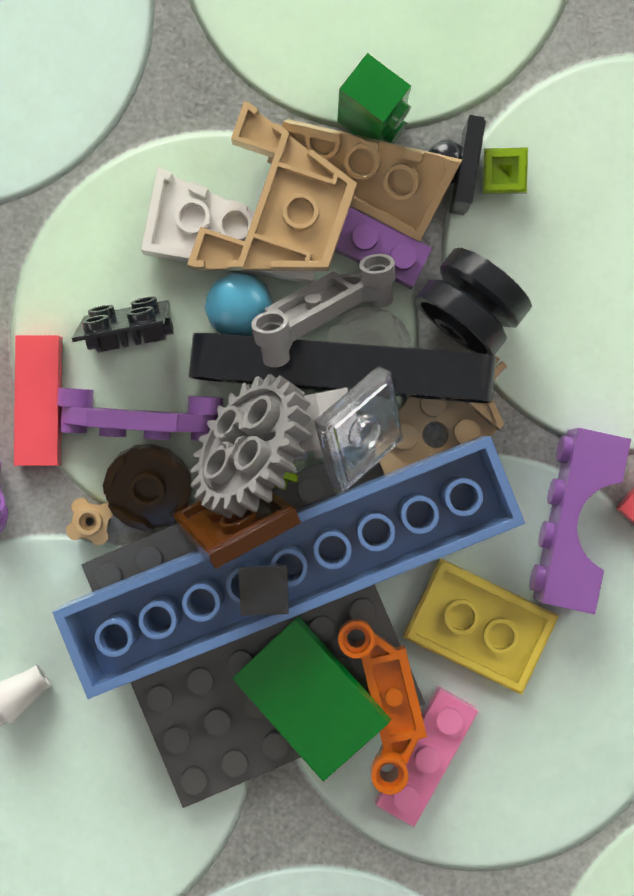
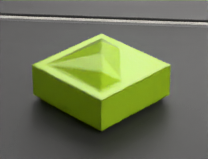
M528 147L484 148L483 194H527Z

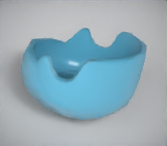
M233 272L218 279L212 285L206 297L205 311L211 327L218 333L252 336V320L257 315L264 313L265 308L273 304V300L267 285L255 275Z

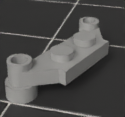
M386 254L366 256L359 263L360 273L338 274L333 271L266 307L265 312L257 315L251 323L254 341L261 347L264 364L269 367L285 365L290 360L289 350L293 341L306 336L316 328L343 315L363 302H367L375 308L390 305L393 301L392 283L396 279L394 259Z

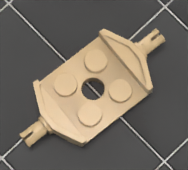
M495 356L497 363L500 360V358ZM503 361L495 367L494 380L507 368ZM409 398L370 443V446L383 475L479 436L492 437L497 430L503 427L504 422L493 398L492 403ZM438 423L445 429L446 440L440 447L433 448L424 442L422 434L427 424Z

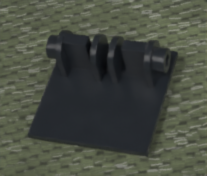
M151 296L131 302L132 307L115 310L114 305L94 307L88 310V315L83 317L72 336V342L85 340L88 350L96 349L100 353L120 348L117 334H119L122 347H129L127 335L129 331L132 332L136 346L141 345L140 329L144 343L166 340V335L174 334L171 317L166 318L169 300L157 302V297Z

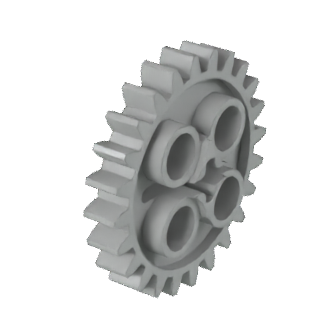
M268 374L265 380L259 376L255 377L252 386L243 383L239 396L233 393L229 394V405L226 408L218 406L217 412L219 416L216 421L208 420L209 433L200 436L198 439L203 443V447L193 454V457L198 459L199 462L190 470V473L197 476L191 483V487L198 490L195 498L202 501L204 507L227 518H231L233 514L242 518L246 509L254 513L257 512L260 499L270 503L272 501V489L275 486L281 489L285 488V481L283 479L285 473L296 472L297 468L292 462L295 457L302 456L306 452L299 445L301 441L311 436V432L305 429L304 426L313 419V416L306 412L311 404L303 398L305 393L284 377L279 375L276 378L272 374Z

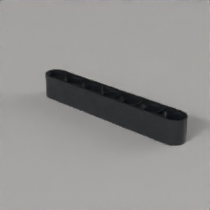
M193 333L189 378L252 385L255 377L259 376L265 380L268 374H272L276 378L279 375L284 377L299 389L329 391L347 387L348 393L469 403H492L496 357L493 355L295 340L289 350L290 360L288 363L280 367H269L263 362L261 347L255 343L254 336Z

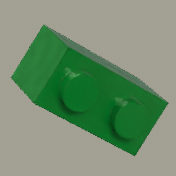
M366 53L339 88L337 122L355 135L394 143L407 125L404 119L411 109V106L407 104L411 85L369 53Z

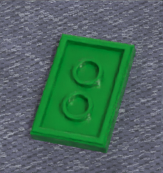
M299 616L232 678L323 782L386 727L391 720L386 712Z

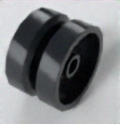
M454 248L440 266L443 280H429L416 296L415 302L433 324L458 344L473 353L495 356L507 339L503 327L517 328L532 308L531 301L523 289L495 264L473 251L464 248Z

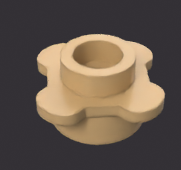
M86 498L74 500L71 505V509L74 512L72 522L66 527L67 536L72 540L88 539L94 545L105 544L109 539L107 531L110 527L111 519L114 517L108 507L109 504H92ZM89 517L94 519V524L92 526H89L86 523V520Z

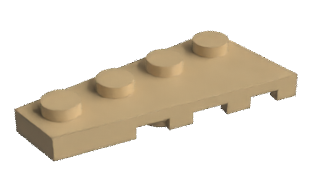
M290 119L283 121L282 127L290 133L292 138L308 150H314L357 182V188L351 203L352 207L419 242L423 238L462 162V159ZM269 157L267 162L272 164L273 158Z

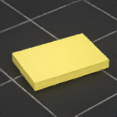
M439 558L402 636L423 648L522 695L559 615Z

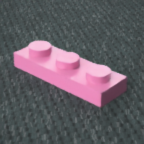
M438 686L422 714L427 738L418 740L406 765L409 775L407 785L401 792L393 795L383 794L379 791L375 799L376 806L415 827L478 713L477 708Z

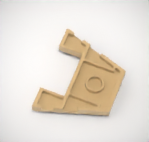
M244 101L231 137L232 145L273 158L246 240L242 241L200 227L187 265L190 269L196 271H328L357 188V182L314 150H308L292 138L286 129L278 123H272L259 113V109L251 103Z

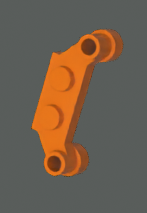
M351 619L346 621L339 629V647L348 657L361 658L370 696L391 718L389 724L379 732L382 745L371 765L372 782L375 788L383 794H397L407 785L409 775L406 765L418 740L427 738L406 648L404 645L394 647L375 633L364 620ZM354 629L361 630L364 633L362 639L357 642L350 641L347 638L349 632ZM386 764H392L395 766L394 769L389 772H384L381 770V768Z

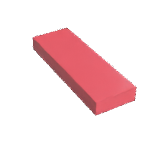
M15 335L14 466H61L62 406L57 405L58 388H62L63 337L59 335Z

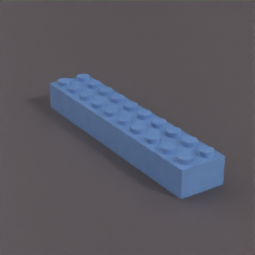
M479 436L300 508L296 512L301 524L217 569L196 550L63 604L52 613L87 699L526 524L491 436Z

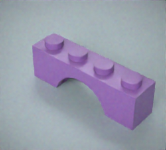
M583 428L569 429L567 436L560 438L556 452V460L561 462L558 479H552L547 495V502L552 505L549 522H543L538 539L539 547H543L540 565L535 564L533 566L529 582L530 590L534 591L533 598L539 602L590 614L596 613L604 570L594 564L584 553L578 538V518L585 502L596 491L606 486L623 482L631 439Z

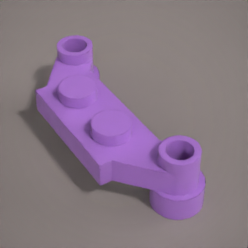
M58 388L57 405L62 406L61 432L87 433L88 427L99 428V436L126 437L127 429L144 430L143 438L154 440H170L171 432H191V440L199 441L200 436L206 435L210 431L207 425L208 420L216 421L218 418L217 408L219 405L223 406V398L189 396L188 413L93 407L94 390Z

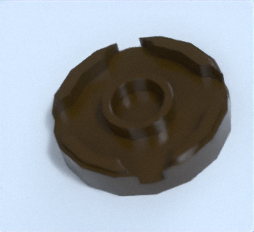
M155 444L134 445L120 452L109 465L103 482V492L106 495V500L109 503L108 507L113 516L126 526L142 531L155 530V528L165 525L167 527L175 523L174 513L188 506L192 493L191 474L184 461L170 449Z

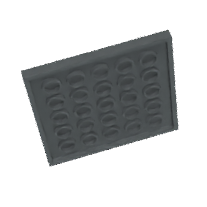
M323 462L295 473L298 476L297 483L288 482L286 490L272 489L275 495L296 510L336 494ZM175 524L83 563L81 566L91 590L94 592L197 549ZM375 584L130 682L182 808L301 758L232 679L298 616L370 695L361 658L348 657L341 651L338 644V632L346 621L361 619L367 622L375 633L394 647L401 646ZM354 629L349 632L347 638L350 641L357 642L362 639L364 633L361 630ZM412 673L419 705H425V701Z

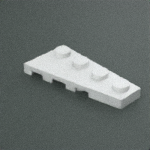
M157 167L141 251L144 255L188 263L200 227L245 241L255 212L249 210L248 206L233 199L231 201L209 192L206 187L192 181L188 183L173 176L172 172ZM316 271L237 272L311 284L314 282Z

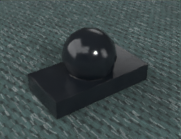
M469 115L463 129L461 145L451 140L440 141L428 150V152L462 159L450 183H454L449 213L464 215L473 203L486 124L485 117Z

